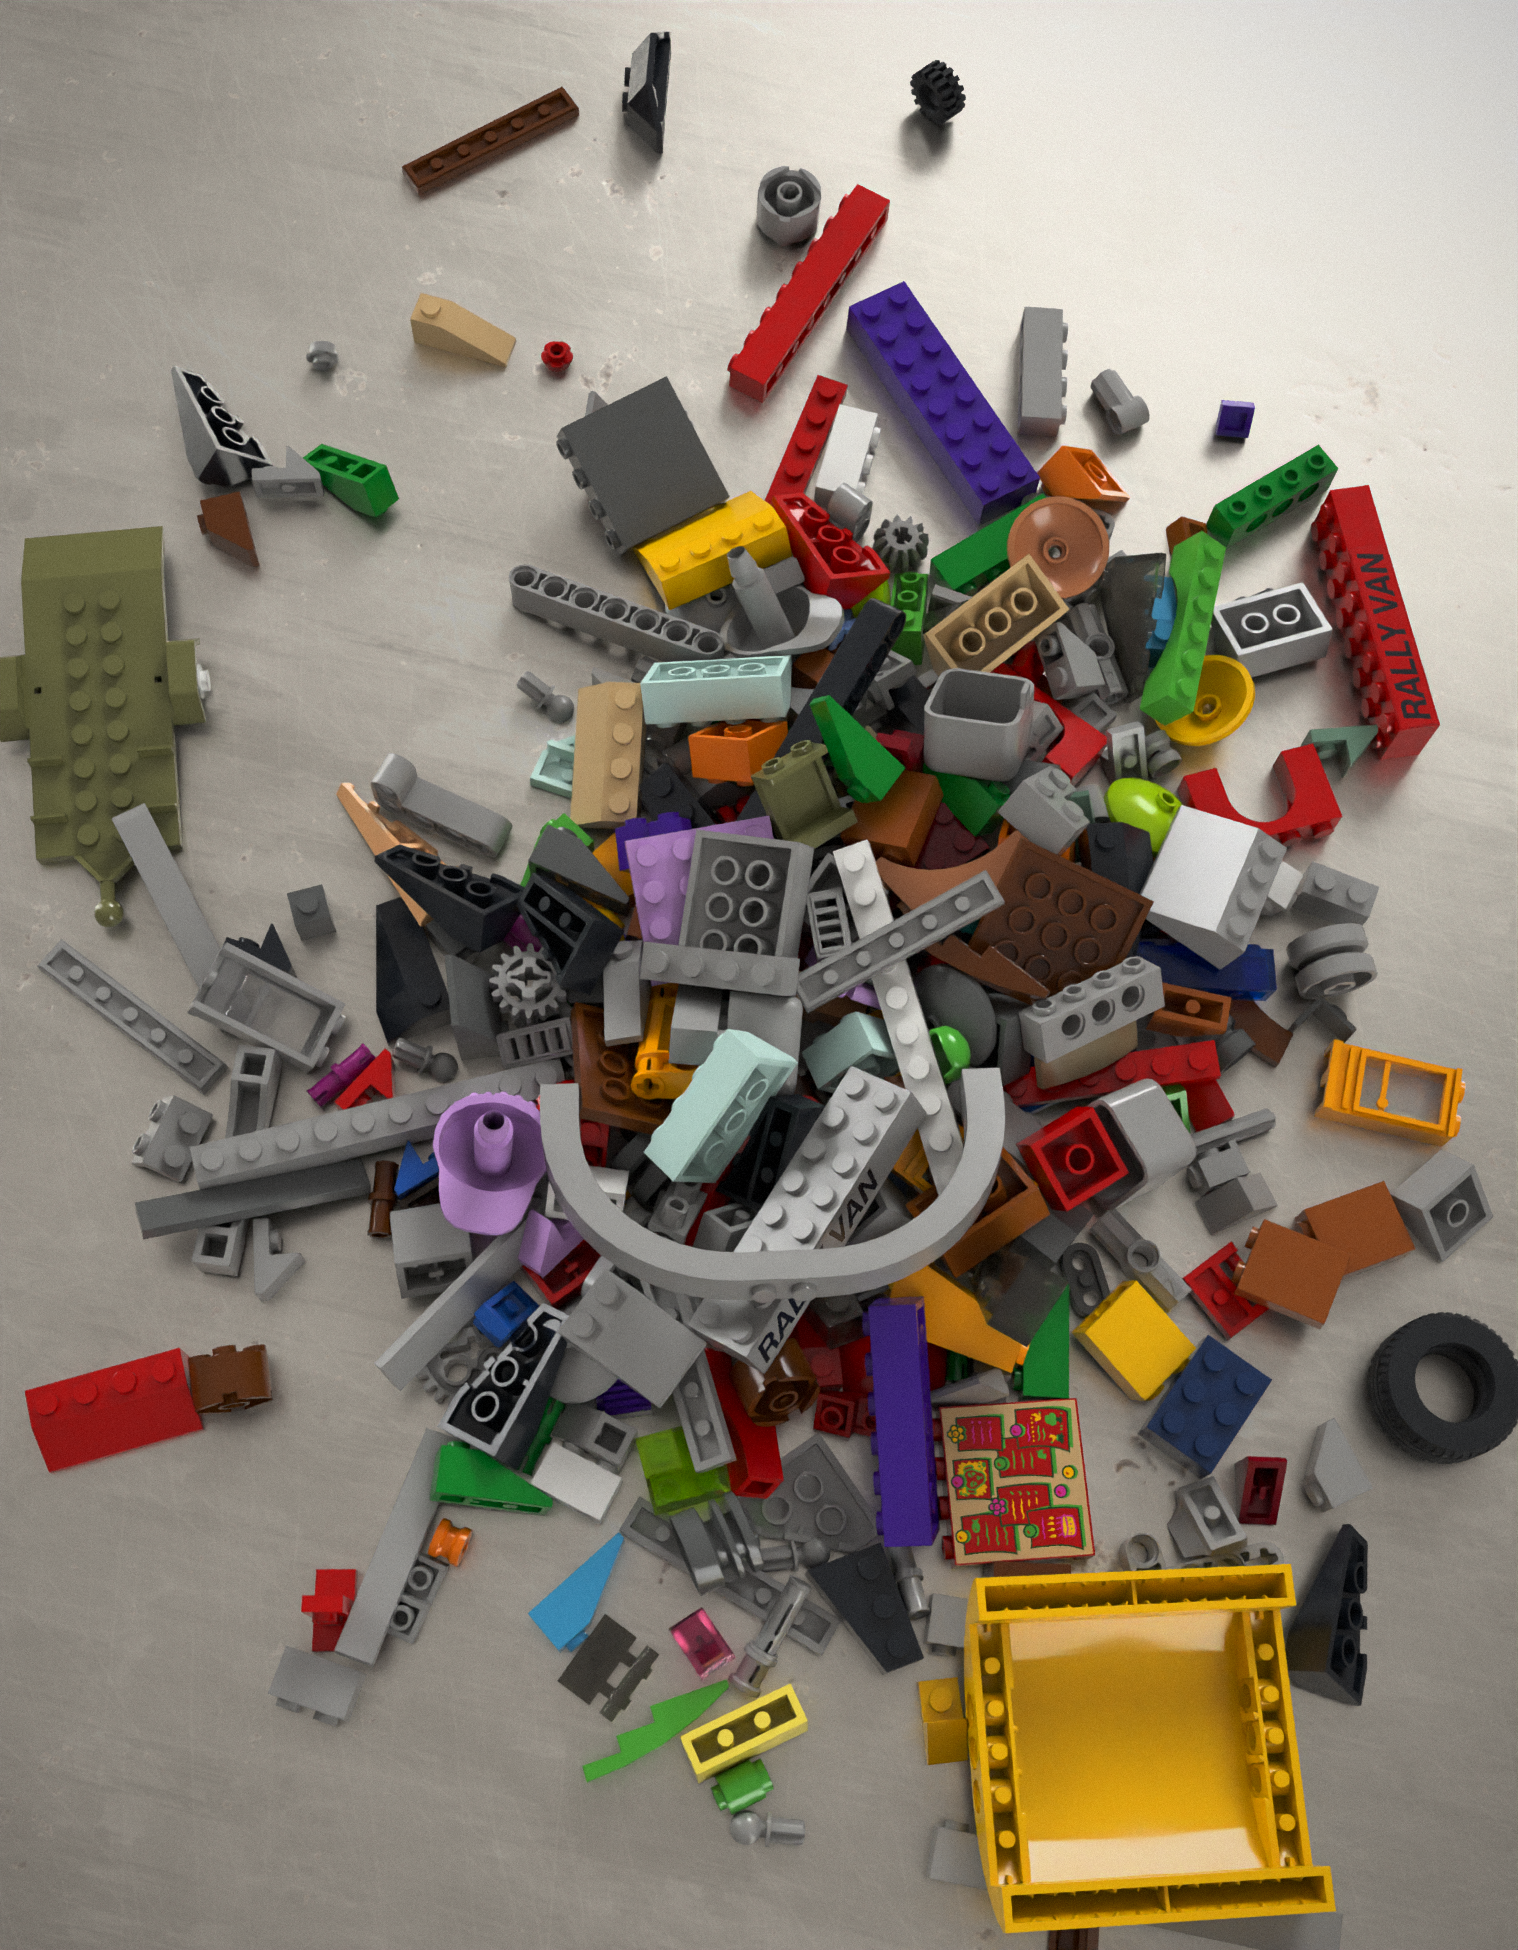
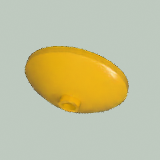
M1205 655L1194 711L1165 726L1155 720L1159 729L1165 730L1170 740L1187 746H1202L1222 740L1237 730L1251 712L1255 700V686L1252 677L1244 665L1233 658L1223 655Z

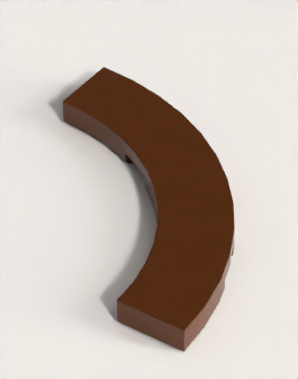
M1194 952L1196 968L1204 992L1232 998L1229 1014L1236 1021L1235 1030L1243 1029L1256 1043L1251 1051L1261 1059L1277 1067L1294 1033L1272 1020L1254 1002L1238 975L1234 960L1220 970Z

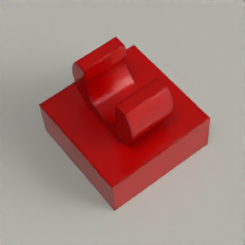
M1029 641L1020 650L1011 655L1013 663L1005 665L1023 678L1032 681L1034 686H1036L1044 672V668L1035 641Z

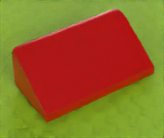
M1216 1079L1181 1084L1186 1090L1189 1121L1196 1133L1231 1121L1234 1118V1111Z

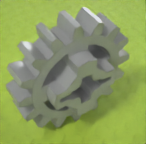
M529 943L527 951L521 952L518 946H514V956L510 957L503 953L501 954L503 966L493 965L492 967L493 974L496 976L489 979L490 988L495 989L491 993L493 1002H501L499 1009L502 1014L512 1010V1020L515 1022L521 1015L526 1016L527 1024L532 1023L533 1016L538 1015L544 1022L546 1021V1011L550 1010L555 1014L559 1013L557 1001L567 1002V993L563 990L569 988L558 985L555 979L557 973L552 963L546 961L542 954L543 947L539 952H534L533 944ZM537 964L545 967L549 971H543ZM527 980H534L532 987H525ZM510 996H517L522 1003L517 1002Z

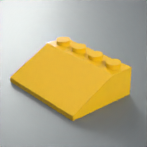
M752 491L712 507L632 548L669 610L733 583L734 577L730 573L727 553L735 547H744L757 562V567L762 569L792 556L786 526L774 508Z

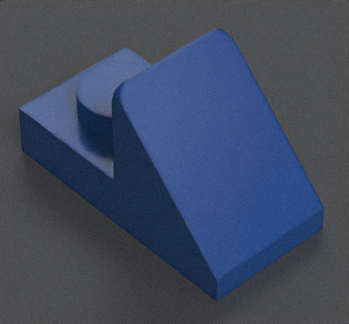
M409 1140L406 1143L394 1188L399 1201L439 1177V1167L434 1152L429 1155V1161L423 1164Z
M513 1281L478 1308L474 1313L476 1318L473 1324L499 1348L510 1339L511 1335L540 1305Z

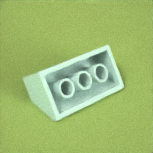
M791 655L654 663L640 683L645 724H656L658 728H670L683 722H691L692 726H705L711 724L712 721L725 720L727 724L731 725L744 723L747 719H760L764 723L777 722L781 720V717L786 716L790 708Z
M727 1029L714 1042L713 1050L704 1064L695 1070L692 1081L685 1092L674 1101L671 1108L672 1111L664 1123L653 1132L651 1142L644 1153L673 1182L716 1183L747 1138L770 1096H776L798 1062L793 1057L749 1032Z

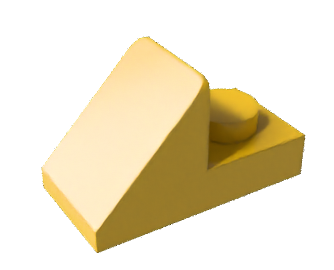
M958 1677L917 1682L927 1765L967 1761V1718H963Z

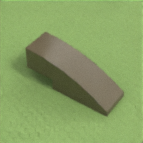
M1136 1020L1047 1064L1034 1056L1037 1087L1046 1089L1085 1077L1127 1055L1138 1047Z

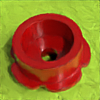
M552 341L544 346L541 359L549 370L562 372L570 366L573 360V353L570 352L571 347L567 343Z

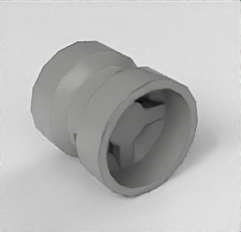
M1165 730L1153 732L1145 737L1147 769L1153 778L1161 777L1171 772L1182 762V758L1177 750L1170 747L1171 740Z

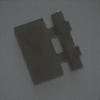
M605 1614L557 1681L589 1706L600 1692L608 1698V1701L599 1713L612 1722L621 1709L624 1711L631 1703L629 1697L641 1680L648 1679L653 1671L650 1667L659 1654L646 1645L638 1658H636L628 1651L637 1640V1637ZM621 1662L629 1668V1671L617 1688H614L607 1681Z

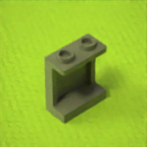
M804 740L794 744L790 748L791 752L785 756L773 758L763 763L762 769L751 775V778L767 816H770L771 826L777 840L800 842L815 849L858 821L853 809L841 807L821 758V756L828 753L826 745Z

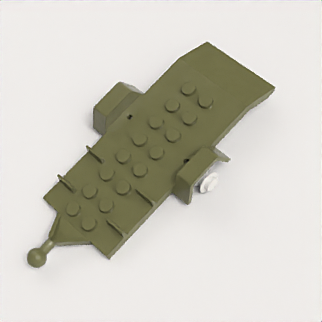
M163 526L25 538L21 575L25 654L0 657V741L30 740L31 758H27V762L31 767L34 816H30V819L34 824L36 860L39 863L76 859L100 883L101 901L95 907L94 917L101 926L107 928L117 926L124 917L123 907L115 898V883L135 865L112 818L145 803L168 849H183L174 725L205 723L206 717L201 698H205V691L211 690L208 670L202 671L201 665L196 663L195 647L200 645V638L168 641L164 584L165 541Z

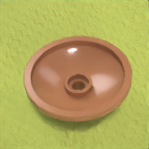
M1048 497L1032 503L1016 518L1007 540L1008 561L1010 567H1012L1026 555L1030 554L1060 597L1067 599L1085 592L1100 578L1109 557V538L1102 520L1089 506L1073 498ZM1057 548L1060 552V557H1051L1049 549Z

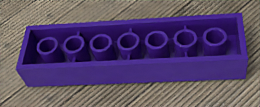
M903 281L849 306L847 332L977 525L980 526L1021 506L1025 496L1036 493L1040 480L1039 475L906 282Z

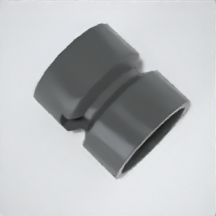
M1230 1014L1225 1034L1189 1037L1193 1043L1215 1040L1221 1074L1240 1061L1256 1045L1243 1029L1235 1030L1236 1021Z

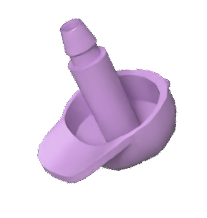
M505 1091L495 1093V1095L491 1092H485L484 1094L473 1092L469 1096L454 1102L441 1115L435 1128L433 1151L439 1167L440 1207L445 1220L454 1228L477 1234L503 1235L513 1231L526 1213L538 1182L547 1173L543 1155L540 1111L536 1108L534 1102H527L520 1095H508Z

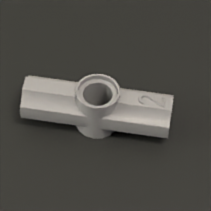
M1086 602L1076 605L1067 611L1065 616L1071 632L1091 650L1102 654V656L1096 657L1105 685L1094 692L1107 705L1117 703L1128 695V689L1113 654L1115 649L1114 641L1105 633L1094 604Z
M1116 1209L1109 1210L1089 1229L1118 1260L1124 1274L1130 1279L1137 1280L1167 1313L1192 1291L1183 1279L1164 1261L1158 1247L1153 1242L1145 1240ZM1139 1252L1145 1255L1148 1259V1267L1143 1268L1136 1265L1133 1261L1132 1253Z

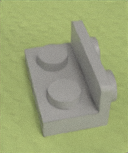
M891 650L867 690V699L872 704L879 705L888 711L893 709L895 705L888 690L903 686L909 677L917 673L913 662Z

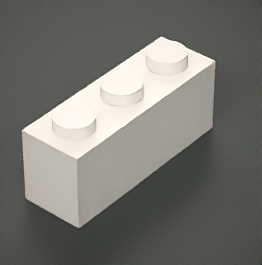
M839 405L815 486L814 502L817 505L828 508L832 495L842 483L848 484L864 495L866 483L861 482L863 474L869 475L874 457V455L869 454L870 448H877L881 434V428L876 427L878 413Z

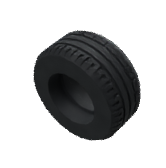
M1438 1312L1416 1318L1394 1331L1380 1344L1379 1349L1374 1353L1375 1356L1371 1360V1366L1368 1369L1369 1374L1367 1375V1381H1369L1367 1384L1369 1392L1367 1396L1371 1401L1369 1405L1373 1410L1372 1414L1377 1418L1376 1422L1378 1426L1382 1427L1383 1433H1387L1390 1441L1393 1440L1394 1445L1401 1447L1405 1453H1410L1411 1456L1418 1457L1420 1460H1427L1431 1463L1437 1462L1438 1464H1452L1480 1456L1494 1449L1507 1439L1518 1423V1361L1514 1359L1513 1351L1508 1348L1509 1345L1506 1342L1502 1341L1503 1338L1496 1334V1331L1492 1328L1489 1329L1485 1323H1480L1477 1319L1472 1320L1470 1316H1463L1459 1313L1453 1314L1452 1312H1446L1445 1314L1444 1312ZM1436 1354L1447 1357L1457 1363L1469 1377L1473 1387L1474 1403L1469 1417L1464 1421L1458 1423L1445 1421L1430 1412L1423 1404L1416 1389L1415 1373L1419 1361L1424 1356Z

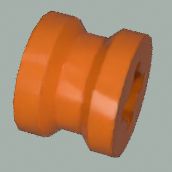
M443 1518L434 1533L428 1549V1555L435 1558L443 1556L448 1559L449 1564L457 1567L465 1555L473 1530L468 1527L457 1528L453 1526L451 1520Z

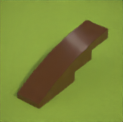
M950 934L943 944L937 941L924 949L936 958L971 976L1003 988L1047 998L1052 992L994 946L990 945L981 956L956 935Z

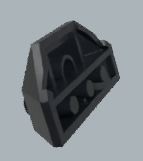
M668 31L651 32L632 53L631 67H625L624 87H629V92H623L622 112H628V126L656 153H663L671 64V32Z

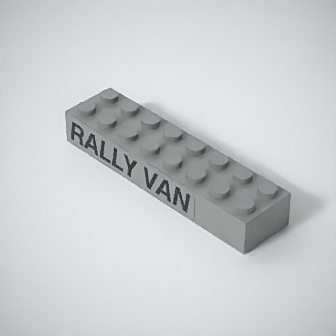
M850 1066L734 1252L844 1247L927 1114L913 1093ZM704 1298L687 1325L706 1343L765 1374L811 1300L798 1301L794 1298L759 1303L754 1300H714Z

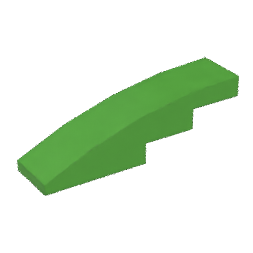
M727 1679L650 1706L655 1722L617 1735L621 1752L583 1765L586 1781L589 1783L624 1768L667 1743L696 1721L728 1690Z

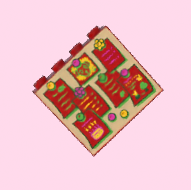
M1077 1398L939 1407L935 1413L936 1418H932L934 1442H938L940 1456L935 1457L937 1481L942 1480L943 1496H938L939 1519L946 1520L947 1536H942L941 1539L943 1559L950 1560L951 1569H957L959 1566L986 1565L992 1561L1028 1562L1069 1558L1084 1560L1095 1556Z

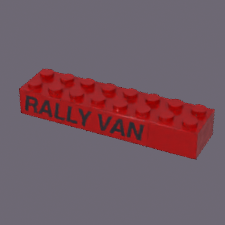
M1369 485L1330 490L1324 503L1320 506V511L1315 521L1311 524V536L1313 541L1318 543L1320 567L1326 571L1328 595L1330 599H1334L1337 610L1336 623L1338 628L1342 629L1345 638V655L1351 659L1354 669L1352 675L1353 683L1356 688H1359L1362 697V714L1364 718H1368L1369 725L1378 726V732L1371 741V745L1377 750L1379 760L1419 755L1440 726V722Z

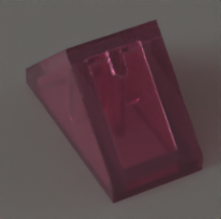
M702 1607L669 1628L701 1683L735 1661L734 1653Z

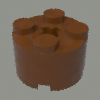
M787 1338L765 1374L739 1360L729 1373L731 1383L746 1414L757 1426L770 1427L790 1421L788 1414L798 1408L802 1414L813 1405L820 1393L816 1376L795 1338Z
M264 1344L243 1348V1351L238 1352L236 1345L220 1346L212 1349L213 1356L205 1354L188 1358L193 1405L195 1412L199 1415L229 1413L231 1409L242 1406L245 1409H250L267 1404L273 1400L267 1350Z

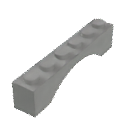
M238 1045L231 1077L225 1138L269 1128L282 1067V1061L276 1049ZM250 1218L199 1228L191 1262L201 1272L238 1276Z

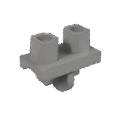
M672 1181L649 1221L647 1229L652 1232H662V1236L673 1238L677 1243L683 1244L708 1195L700 1191L702 1183Z

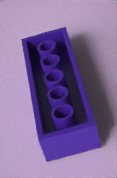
M924 1296L878 1298L868 1306V1312L863 1313V1333L865 1337L870 1336L871 1350L866 1352L865 1355L867 1376H873L874 1385L873 1392L868 1393V1410L870 1416H876V1431L871 1432V1452L873 1456H878L879 1459L878 1471H874L873 1474L875 1496L881 1495V1511L876 1512L877 1535H884V1547L932 1546L940 1531Z

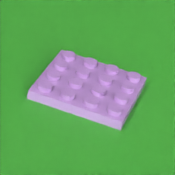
M770 816L624 842L643 946L644 942L679 944L696 829L774 839ZM650 980L651 986L669 983Z

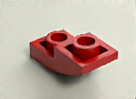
M820 1391L817 1398L813 1429L850 1438L853 1433L871 1437V1432L876 1431V1416L869 1415L868 1395L842 1391Z

